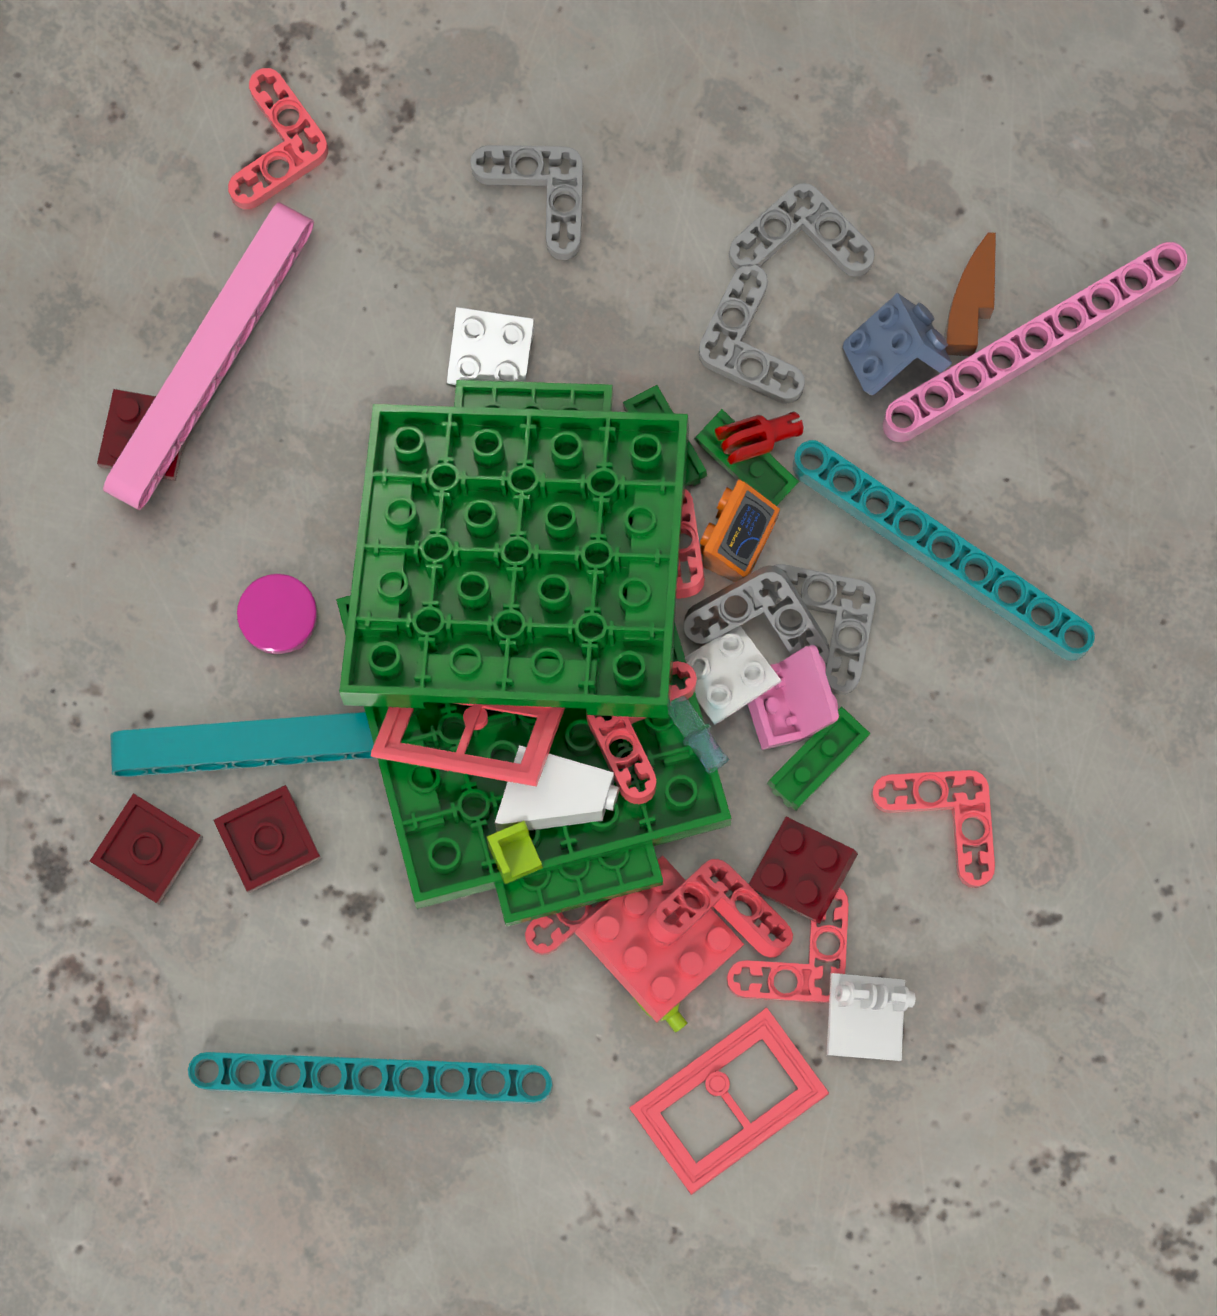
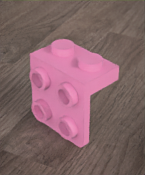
M815 645L806 646L783 661L771 664L770 666L782 682L748 703L762 750L803 741L835 723L839 718L838 703L836 697L831 692L826 676L825 662Z

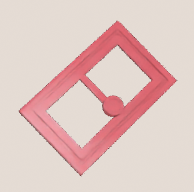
M461 704L472 707L466 709L463 714L466 727L457 751L451 752L401 743L414 708L389 707L371 751V757L537 787L565 708ZM485 709L537 718L521 764L465 754L473 731L484 728L488 723V714Z
M765 1008L629 1107V1109L692 1195L826 1097L829 1092L768 1008ZM762 1039L798 1089L750 1123L728 1093L730 1086L729 1078L723 1072H719V1070ZM705 1081L706 1090L713 1096H721L744 1129L696 1163L661 1115V1112Z

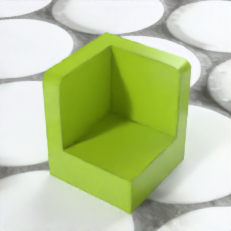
M525 821L487 836L489 849L505 884L543 868L529 836V830Z

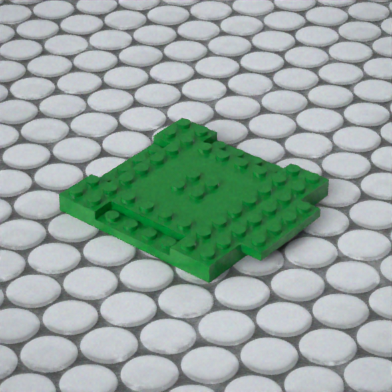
M456 380L454 406L373 404L339 689L343 705L425 709V702L586 708L587 715L669 718L682 508L685 497L689 440L688 414L612 412L613 385Z
M350 596L336 599L345 635ZM674 622L673 662L687 663ZM677 674L672 675L671 686L677 685L679 690L684 689L685 681L688 677L680 679ZM694 692L688 700L670 707L669 718H644L631 724L656 776V791L652 799L643 804H633L625 800L619 791L613 811L606 809L603 821L529 830V836L543 868L507 884L502 879L487 841V836L497 832L495 820L507 781L377 758L416 908L420 909L496 888L506 927L663 885V878L654 846L731 826L732 818L696 693ZM425 702V709L414 708L401 743L456 752L466 727L463 714L466 709L472 706L455 703ZM364 706L373 744H375L389 707ZM565 708L549 754L610 771L588 725L586 708ZM485 709L488 714V723L484 728L473 731L465 754L514 763L519 745L527 747L537 718ZM602 716L605 721L611 720V716ZM617 739L609 747L612 755L618 758L627 757L633 751L631 743L625 739ZM633 764L628 768L631 774V785L628 788L636 787L639 792L645 790V782L648 780H639Z

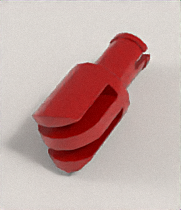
M793 411L767 420L762 415H756L716 428L715 435L719 441L724 440L721 448L725 454H731L727 460L732 465L770 453L776 442L801 436L804 427L802 420L792 423L793 420L800 417L797 412Z

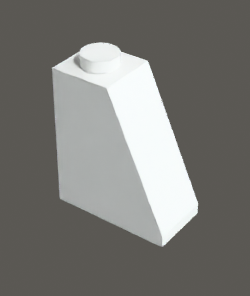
M519 745L514 763L521 764L527 747ZM548 754L537 787L507 782L495 820L497 832L522 821L526 822L528 830L603 821L606 809L613 811L620 787L614 786V772Z

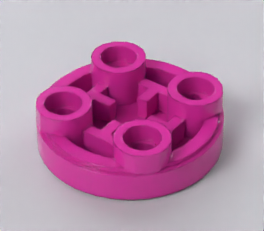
M270 574L255 580L245 589L238 603L237 620L243 635L250 644L266 653L284 654L303 648L313 634L317 624V605L312 593L305 584L289 575Z

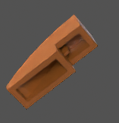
M988 232L962 273L950 306L944 338L948 344L945 350L948 355H973L978 346V319H990L992 316L995 301L996 233Z

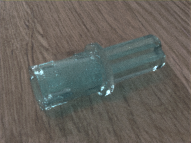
M681 696L670 702L669 716L684 736L683 744L685 746L690 745L708 774L724 766L729 761V758L724 754L710 733L711 725L704 724L687 697Z

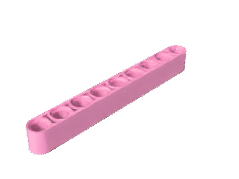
M280 202L272 208L108 474L103 487L104 492L138 510H141L146 505L306 244L314 226L313 219Z
M1165 242L1156 246L894 400L888 406L883 419L885 435L895 442L911 440L1172 286L1178 281L1186 267V251L1181 245L1174 242ZM1167 258L1171 260L1176 270L1166 271L1159 266L1158 259ZM1129 277L1138 279L1142 283L1143 289H1130L1126 285L1125 279ZM1092 298H1105L1109 302L1110 308L1107 310L1096 308L1092 303ZM1062 316L1073 318L1076 321L1077 328L1072 330L1063 328L1058 318ZM1031 335L1040 337L1044 347L1033 349L1027 345L1025 338ZM996 355L1006 356L1011 362V367L1006 369L996 367L993 364L992 357ZM964 374L972 375L977 379L978 386L975 388L963 387L958 378ZM930 394L940 395L944 399L945 405L941 408L930 407L926 403L925 397ZM902 413L911 419L912 424L909 427L900 428L892 422L891 417Z

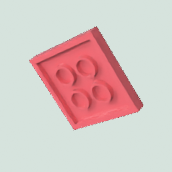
M663 855L657 859L663 878V885L612 898L574 932L656 1023L744 945L712 908L673 943H663L653 937L648 928V918L669 895L686 881ZM684 893V900L689 906L696 909L700 908V902L697 897L690 893ZM674 912L664 922L670 926L677 921L679 916Z

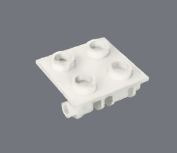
M456 307L447 384L456 385V380L526 382L530 346L534 336V318Z
M741 626L706 643L685 657L687 664L696 673L695 693L698 703L714 725L782 682Z
M831 973L827 1055L902 1061L904 1011L908 1007L912 1008L916 1000L915 993L905 987V980Z

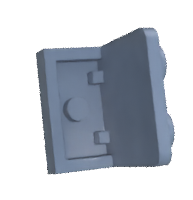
M897 293L844 341L843 349L866 393L870 395L876 394L916 358H919L940 373L952 364L945 350L948 346L947 341L934 329L932 322L935 319L928 308L922 303L915 305Z

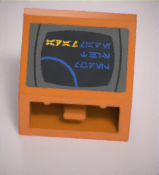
M739 479L733 490L726 487L717 506L716 518L719 520L716 525L709 522L699 543L701 545V554H703V567L733 582L752 573L780 512L779 507Z

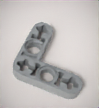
M486 145L476 149L472 154L470 162L472 174L480 183L487 185L547 186V250L553 257L560 260H568L576 256L581 246L583 163L580 154L573 148L558 146ZM491 157L494 164L505 165L504 157H510L509 166L511 174H505L504 166H493L491 172L486 173L483 166L478 164H484L485 158ZM523 157L535 159L538 163L536 171L529 175L518 172L516 163L519 159ZM543 158H549V166H559L562 163V159H569L570 165L576 167L570 168L569 174H561L559 167H548L549 175H543ZM563 194L570 195L576 202L575 207L565 213L559 212L553 206L556 197ZM560 222L567 223L568 239L574 240V242H568L565 249L559 248V243L553 241L560 237Z
M800 183L790 188L732 241L729 251L730 263L735 269L738 270L741 266L750 267L758 265L760 267L798 232L803 230L849 276L858 277L868 273L872 268L875 256L874 248L870 242L816 187L807 183ZM799 196L805 199L809 196L811 198L810 209L808 210L804 206L799 208L794 213L793 218L797 222L793 223L788 213L795 208L796 197ZM770 219H779L784 222L786 231L780 237H772L765 232V223ZM825 221H834L840 226L841 233L834 239H827L820 234L819 226ZM756 232L761 243L754 250V259L751 260L745 257L741 260L739 258V247L742 246L745 249H749L753 246L757 238L753 234ZM847 236L851 237L848 240L847 246L854 253H859L860 251L865 253L863 257L864 264L858 261L853 264L848 262L850 252L842 245ZM842 245L840 251H837L836 248Z
M754 264L743 265L734 273L701 339L699 359L709 370L773 400L785 404L793 403L800 398L805 385L804 375L801 370L742 342L765 296L768 285L767 274L761 267ZM750 276H755L757 278L756 285L759 286V289L752 287L747 295L746 302L739 299L744 286V282L741 279L748 280ZM729 308H737L742 311L745 319L739 326L731 327L724 323L722 314ZM720 332L727 336L723 343V352L726 356L718 355L716 359H711L710 350L707 346L715 347L720 338ZM748 358L757 359L761 362L763 371L756 377H748L742 373L741 363ZM769 367L776 368L773 376L780 380H785L787 376L793 377V385L797 387L796 390L789 388L786 393L780 391L781 383L770 378L768 386L763 384L768 376Z
M785 564L774 565L781 568L794 585H797L798 577L805 578L801 588V598L808 609L836 615L829 656L826 663V676L831 692L838 695L851 693L857 687L862 674L876 604L874 588L869 583L858 579ZM768 578L764 579L763 591L770 589L776 597V603H779L782 599L775 592V585L769 583ZM815 581L826 583L830 589V596L822 602L812 600L808 595V587L811 583ZM837 585L844 586L841 593L843 595L853 596L856 590L863 591V598L869 600V603H862L860 609L853 608V601L841 598L840 606L833 605L837 595ZM846 627L857 629L861 634V643L854 648L843 646L839 640L840 631ZM835 651L844 656L859 657L858 662L850 658L847 673L853 676V680H847L844 686L838 685L837 677L831 676V672L839 671L842 657H834Z
M768 565L754 571L693 605L685 615L684 631L686 636L693 642L704 644L711 642L764 612L791 655L804 648V642L800 636L806 631L808 643L816 647L819 645L818 651L825 664L828 660L829 644L827 638L787 574L777 566ZM766 578L771 582L779 581L777 592L782 600L777 605L776 597L770 589L762 590L764 579ZM734 595L741 596L746 600L748 606L742 613L735 614L726 609L725 601ZM716 605L718 607L720 617L718 615L709 621V630L704 631L701 626L693 627L695 625V617L699 616L702 620H707L714 616L715 608L713 606ZM794 609L802 615L803 619L797 626L787 627L781 623L779 617L783 611Z

